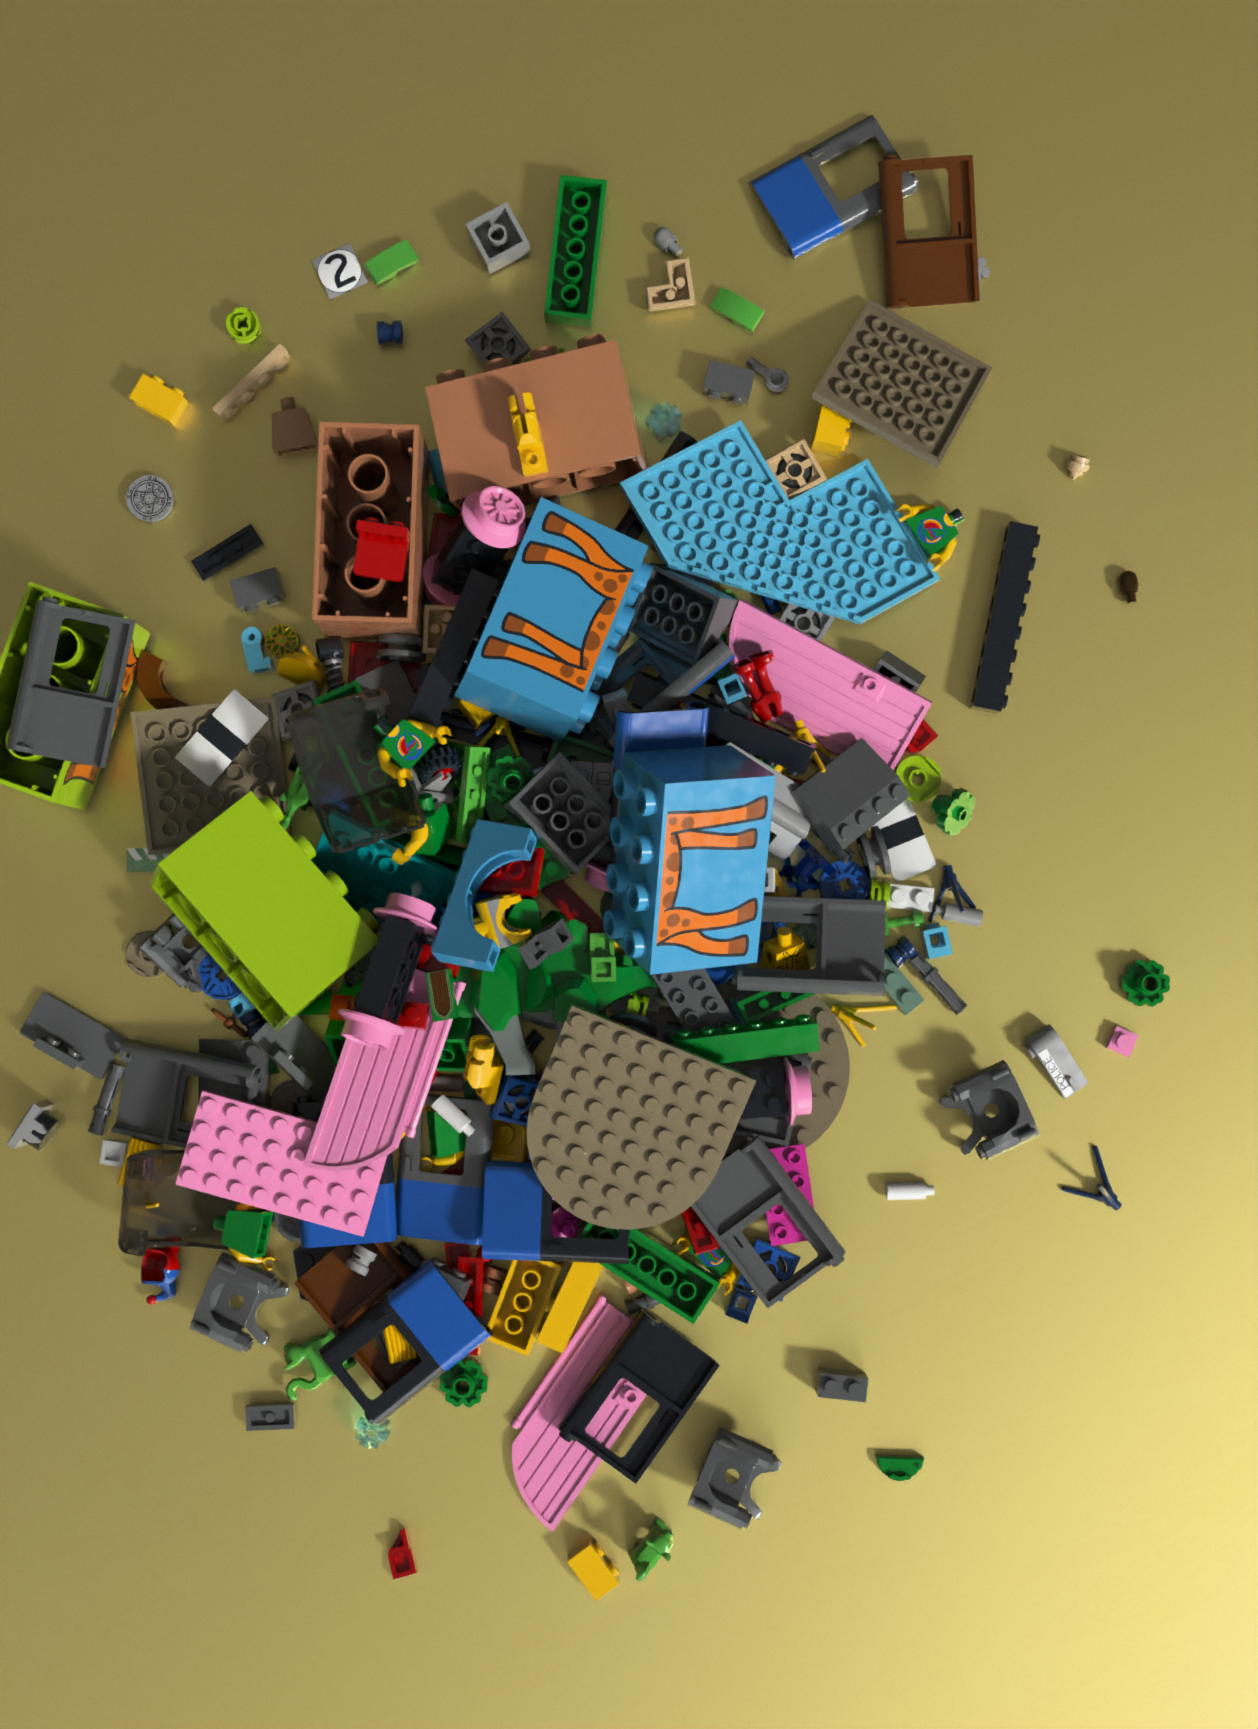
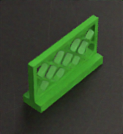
M447 741L445 748H455L463 765L462 775H459L457 780L454 779L450 783L455 800L450 806L446 804L454 833L450 839L458 843L469 844L471 829L475 827L477 819L483 820L490 748ZM456 787L459 790V794L457 796L454 791ZM454 810H455L456 815H457V817L455 818V820H454V818H453V816H452V813L454 812Z

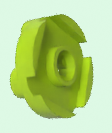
M920 755L907 757L899 763L895 770V773L900 777L910 794V797L906 799L907 801L913 803L925 802L934 797L940 789L941 770L937 763L929 757ZM913 773L916 775L921 773L923 775L921 779L922 785L918 783L913 784Z

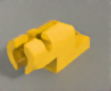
M528 392L522 393L524 405L527 409L525 415L521 414L515 395L507 398L516 445L519 450L523 475L525 477L549 472L533 396Z
M475 1035L469 1041V1052L466 1055L464 1077L471 1087L476 1089L477 1095L482 1098L486 1105L495 1104L504 1065L494 1054L495 1043H491V1037Z

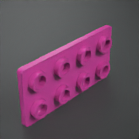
M795 1144L769 1148L814 1209L805 1145ZM775 1205L764 1214L772 1246L808 1241L781 1205Z

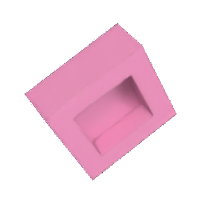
M1114 1026L1106 1048L1130 1057L1139 1035Z

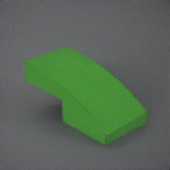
M406 239L374 256L364 264V267L375 284L378 285L396 277L398 271L416 264L419 258Z
M723 287L720 288L710 305L713 312L731 319L733 324L750 332L754 331L765 313L764 310Z
M589 933L591 982H616L614 939H608L605 933Z

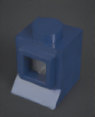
M734 1284L724 1309L725 1315L748 1324L758 1297L756 1292L746 1286Z

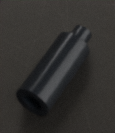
M402 1240L395 1246L401 1252L399 1257L414 1273L420 1269L422 1261L426 1260L412 1244L407 1246Z

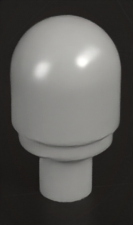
M660 227L655 231L654 241L662 250L666 252L671 251L675 256L682 252L683 249L677 244L678 239L668 228Z

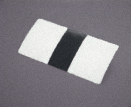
M234 689L179 751L175 758L206 785L211 786L268 721V717Z
M903 801L873 825H877L883 835L891 863V873L895 882H900L937 866L911 801Z

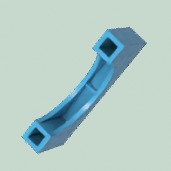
M477 819L475 827L470 831L468 847L462 855L461 868L455 875L453 891L448 895L445 914L440 918L437 937L433 939L431 944V952L439 962L489 972L494 971L501 949L494 940L488 939L476 931L473 922L474 900L482 883L496 869L510 862L531 860L537 838L531 828Z

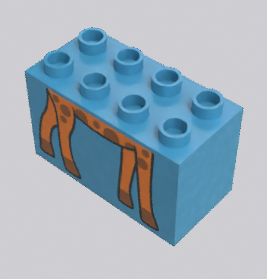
M541 497L527 525L526 533L517 548L502 583L501 590L493 604L491 613L484 625L454 696L558 742L562 741L569 730L580 734L585 723H589L600 699L599 695L589 690L598 691L603 679L608 678L618 655V652L612 649L616 648L621 635L624 636L636 611L632 606L638 594L643 592L652 573L653 566L642 562L649 546Z
M731 745L623 752L622 769L616 770L614 773L613 790L620 803L619 817L612 818L609 829L612 844L616 847L615 864H610L606 872L607 886L610 892L613 893L612 910H606L604 913L603 928L607 938L614 939L624 950L626 956L633 958L650 975L757 963L776 775Z

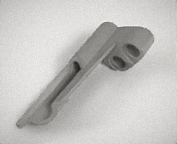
M729 742L726 745H731L776 775L768 852L785 860L800 841L806 838L810 829V820L792 793L799 784Z

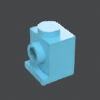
M939 922L925 925L926 930L920 932L926 959L953 954L947 927H940ZM934 935L938 937L936 945H933L930 941Z

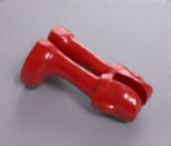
M772 650L750 655L748 659L740 660L733 665L734 672L743 678L752 697L750 706L753 712L763 723L770 721L772 716L778 717L783 714L781 694L778 690L774 689L767 673V664L774 659ZM753 671H755L757 675V678L762 689V693L759 690L758 685L755 681Z

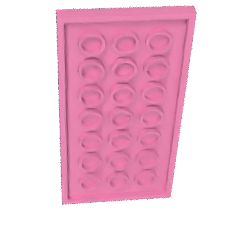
M203 1090L176 1185L364 1237L387 1156L370 1165L345 1171H325L303 1166L318 1123L317 1121Z

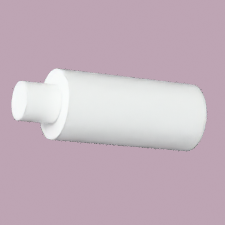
M444 1094L431 1106L458 1133L463 1131L469 1137L475 1131L470 1125L471 1120Z
M925 1182L886 1183L885 1186L887 1200L925 1199L926 1195H934V1186H925Z

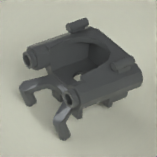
M173 913L140 945L139 949L180 988L184 986L191 992L200 993L203 989V984L199 973V965L203 958L208 955V952L198 941L193 948L183 946V937L191 933Z
M1004 1060L953 1083L952 1088L949 1089L951 1098L943 1095L939 1099V1104L942 1107L962 1109L969 1115L972 1121V1133L961 1146V1152L964 1155L969 1154L975 1147L981 1160L985 1158L988 1161L1039 1136V1131L1011 1069ZM989 1103H994L998 1107L997 1115L992 1118L985 1114V1107Z
M223 1252L209 1277L189 1329L240 1353L245 1351L248 1353L254 1343V1339L251 1338L250 1334L244 1332L245 1328L260 1344L266 1345L269 1341V1336L257 1324L258 1308L267 1299L287 1296L290 1292L289 1285L283 1282L277 1287L279 1280L276 1279V1275L247 1262L238 1261L234 1256ZM235 1294L242 1296L244 1304L240 1309H235L230 1304V1299Z
M719 1427L687 1505L739 1529H742V1527L747 1528L752 1516L759 1519L762 1515L761 1509L750 1495L752 1482L761 1473L780 1470L782 1462L773 1454V1450ZM728 1469H735L739 1473L737 1482L729 1483L726 1481L724 1474ZM739 1502H741L745 1508L738 1506Z

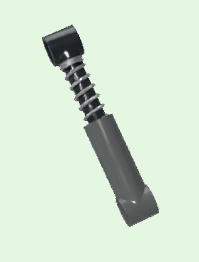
M333 636L316 639L317 657L319 662L323 663V666L326 668L325 675L328 676L326 681L329 683L328 691L344 686L346 682L343 681L342 676L344 674L341 673V660L344 659L341 637ZM340 766L343 787L349 789L351 787Z

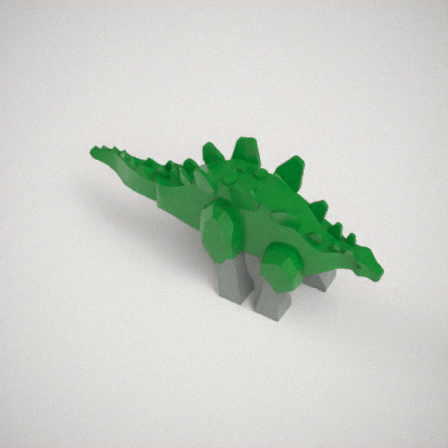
M522 899L521 902L514 905L508 918L505 920L511 927L531 928L533 933L541 927L561 918L565 922V916L561 912L552 910L541 919L537 902L532 899ZM572 919L566 926L574 940L563 950L549 955L541 962L547 974L551 976V991L548 999L543 1001L540 1008L525 1010L529 968L517 949L523 944L522 941L501 948L493 972L461 966L457 979H453V981L457 982L458 980L466 983L457 1006L459 1017L472 1019L475 1035L491 1037V1043H495L494 1054L496 1055L499 1050L506 1065V1075L538 1074V1064L528 1050L521 1019L550 1030H556L557 1041L572 1004L606 1017V1008L614 1002L646 987L659 988L653 976L648 974L634 959L628 958L626 955L623 957L622 954L616 953L614 955L616 957V982H591L588 927L586 924ZM363 973L356 985L351 987L346 981H343L339 991L334 994L356 996L361 991L363 985ZM327 989L320 999L314 1000L297 1015H329L333 993Z

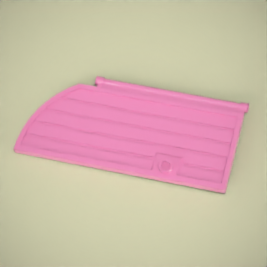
M739 600L733 615L729 634V648L735 655L731 660L732 669L735 663L748 659L750 655L766 650L773 651L774 659L767 664V673L774 689L778 690L781 694L783 714L778 717L772 716L771 721L792 732H796L793 722L803 719L805 728L808 727L809 733H811L814 739L825 750L837 756L858 739L863 738L894 770L930 708L932 701L745 600ZM753 671L755 681L758 685L759 690L762 693V689L757 678V675L755 671ZM738 675L747 696L751 697L746 683L744 682L743 678L740 675Z
M416 968L405 1002L423 1003L430 1006L426 1030L401 1027L405 1030V1034L393 1036L389 1050L376 1049L346 1038L303 1166L325 1171H345L364 1167L381 1160L399 1147L403 1132L408 1137H415L416 1127L453 1019L433 1022L425 974L429 972ZM458 980L454 982L457 1006L462 991H464L466 983Z
M599 1293L595 1303L569 1339L563 1354L560 1353L518 1415L510 1423L512 1427L521 1429L512 1443V1465L519 1491L532 1513L552 1532L602 1461L600 1457L596 1456L578 1441L572 1440L567 1442L561 1438L558 1425L633 1321L630 1316L606 1301L607 1298ZM620 1379L585 1428L586 1432L610 1449L647 1394L628 1380Z

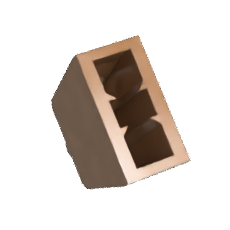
M294 397L280 399L282 411L272 413V449L275 455L282 456L318 449L319 441L305 407L296 408Z

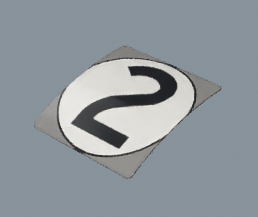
M350 243L312 260L329 299L338 297L368 282Z

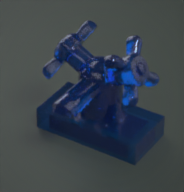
M806 838L802 839L798 844L806 852V855L794 866L791 865L790 857H787L784 860L785 865L782 871L778 872L780 877H787L786 882L788 886L796 888L798 896H801L808 889L814 891L818 889V881L812 874L819 868L831 878L838 872ZM792 876L797 879V882H793Z

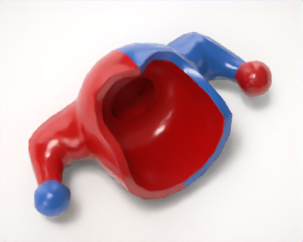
M159 1226L156 1233L158 1236H164L167 1239V1243L163 1247H146L142 1259V1284L160 1286L162 1290L158 1295H149L146 1301L150 1305L155 1304L157 1301L172 1299L177 1294L176 1278L181 1269L178 1257L181 1239L177 1234L167 1231L164 1226Z

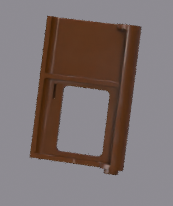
M897 155L883 156V160L878 162L886 308L897 309L980 301L973 155L910 160L897 159ZM946 169L948 172L951 234L943 237L907 239L904 230L902 173L907 171Z
M387 1242L359 1244L377 1254L375 1260L370 1262L368 1266L369 1271L366 1276L345 1266L347 1259L353 1255L355 1245L336 1246L294 1282L296 1287L336 1335L354 1322L360 1314L388 1290H394L413 1274ZM372 1340L353 1354L354 1358L382 1392L421 1362L419 1356L418 1358L410 1359L400 1369H395Z

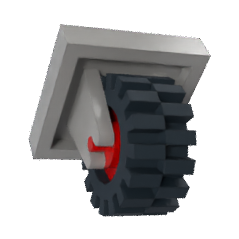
M439 747L436 751L434 748L431 750V753L426 752L424 757H421L410 769L413 780L410 781V779L406 778L412 799L418 800L420 794L431 793L433 802L451 804L455 800V796L450 783L453 782V779L457 780L459 775H462L463 765L455 748L446 747L443 749V747Z

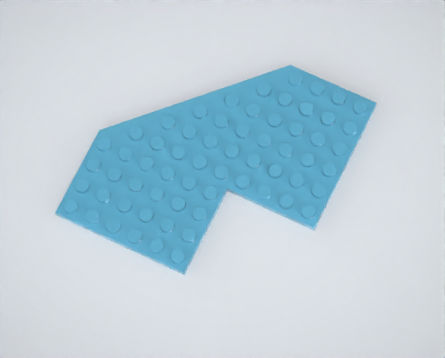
M741 420L619 484L622 493L666 567L856 624H862L940 580L937 572L932 571L934 567L931 562L925 563L928 557L908 524H906L905 520L899 522L898 519L903 516L900 511L895 512L897 506L868 459L789 500Z

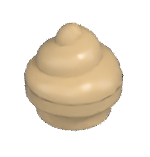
M1074 453L1071 454L1070 458H1067V469L1072 479L1081 476L1083 472L1089 470V458Z

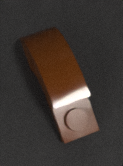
M141 650L137 662V680L146 700L155 709L190 706L174 698L167 691L164 684V672L168 663Z

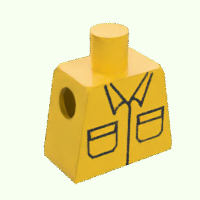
M789 927L778 928L777 937L767 940L763 944L760 968L810 970L804 941L791 931Z

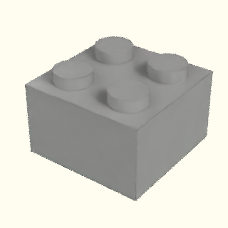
M507 202L465 224L467 234L489 274L531 253L529 241Z

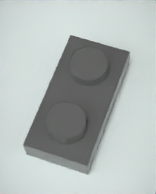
M295 1403L251 1404L245 1407L246 1431L295 1429L296 1427Z

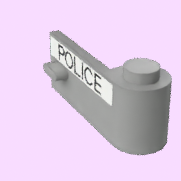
M1050 1024L1025 1040L1027 1044L1024 1047L1026 1052L1032 1059L1036 1057L1041 1061L1063 1098H1068L1088 1084V1081L1060 1036Z

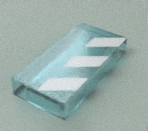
M127 848V872H155L157 864L171 853L148 855V848Z

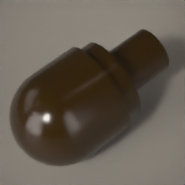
M1124 571L1118 578L1120 592H1122V595H1126L1127 604H1133L1137 602L1135 593L1139 591L1138 578L1134 572Z

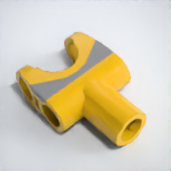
M520 894L498 895L475 903L479 916L473 918L476 931L482 936L494 940L500 949L516 944L532 935L531 928H514L507 924L505 920V910L510 905L522 901Z

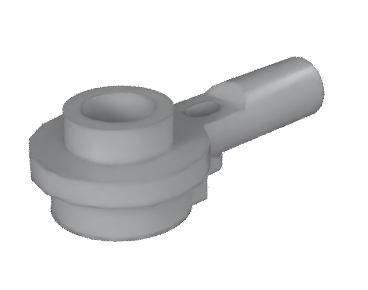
M752 356L748 359L746 364L766 378L765 382L769 390L781 392L787 388L789 377L784 370L774 367L769 369Z

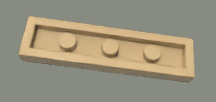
M279 343L212 408L216 415L222 421L226 418H231L243 401H249L254 396V391L260 385L264 386L271 379V375L288 363L290 355L287 350Z

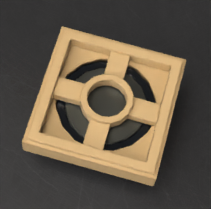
M804 438L765 460L789 500L827 481L824 472Z

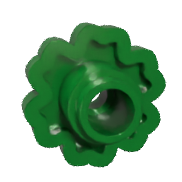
M509 754L495 760V767H490L487 770L486 782L492 787V796L500 802H506L535 775L531 772L530 762L522 756H517L513 759ZM510 776H515L513 782H508L506 779Z
M963 788L955 789L951 796L947 794L936 796L932 803V811L938 816L937 827L949 836L958 835L961 828H966L972 818L971 811L975 807V797Z
M1136 960L1127 965V973L1120 977V989L1127 992L1126 1000L1135 1006L1140 1007L1145 1004L1153 1007L1157 1003H1161L1164 1000L1163 993L1170 990V977L1163 974L1164 967L1154 960L1146 962ZM1145 979L1147 980V986H1146V987H1144V981H1145Z
M469 1358L466 1362L462 1359L440 1376L441 1383L439 1388L442 1392H446L445 1400L452 1403L455 1407H459L462 1403L466 1407H472L481 1401L482 1394L488 1389V1375L482 1373V1364L476 1362L473 1358ZM461 1380H464V1381H466L468 1384H467V1385H462V1384L460 1383V1381H461Z

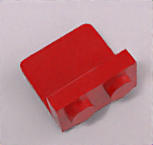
M365 517L364 521L357 520L356 531L359 537L353 572L357 576L401 582L404 577L411 534L408 528L404 527L405 524L396 521H390L388 525L379 523L380 520Z

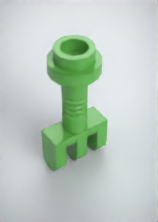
M912 910L913 915L887 919L886 914L885 936L890 935L889 928L914 924L915 929H919L920 926L924 925L923 912Z

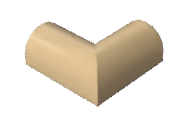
M689 257L666 260L668 284L645 287L648 312L695 306Z
M456 605L424 606L423 653L435 654Z

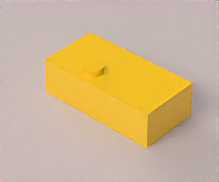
M512 1261L488 1324L493 1333L487 1339L488 1341L523 1355H529L546 1312L545 1308L552 1296L564 1262Z
M570 1263L555 1297H550L545 1308L547 1314L538 1331L536 1342L563 1354L603 1268L602 1265L599 1263Z

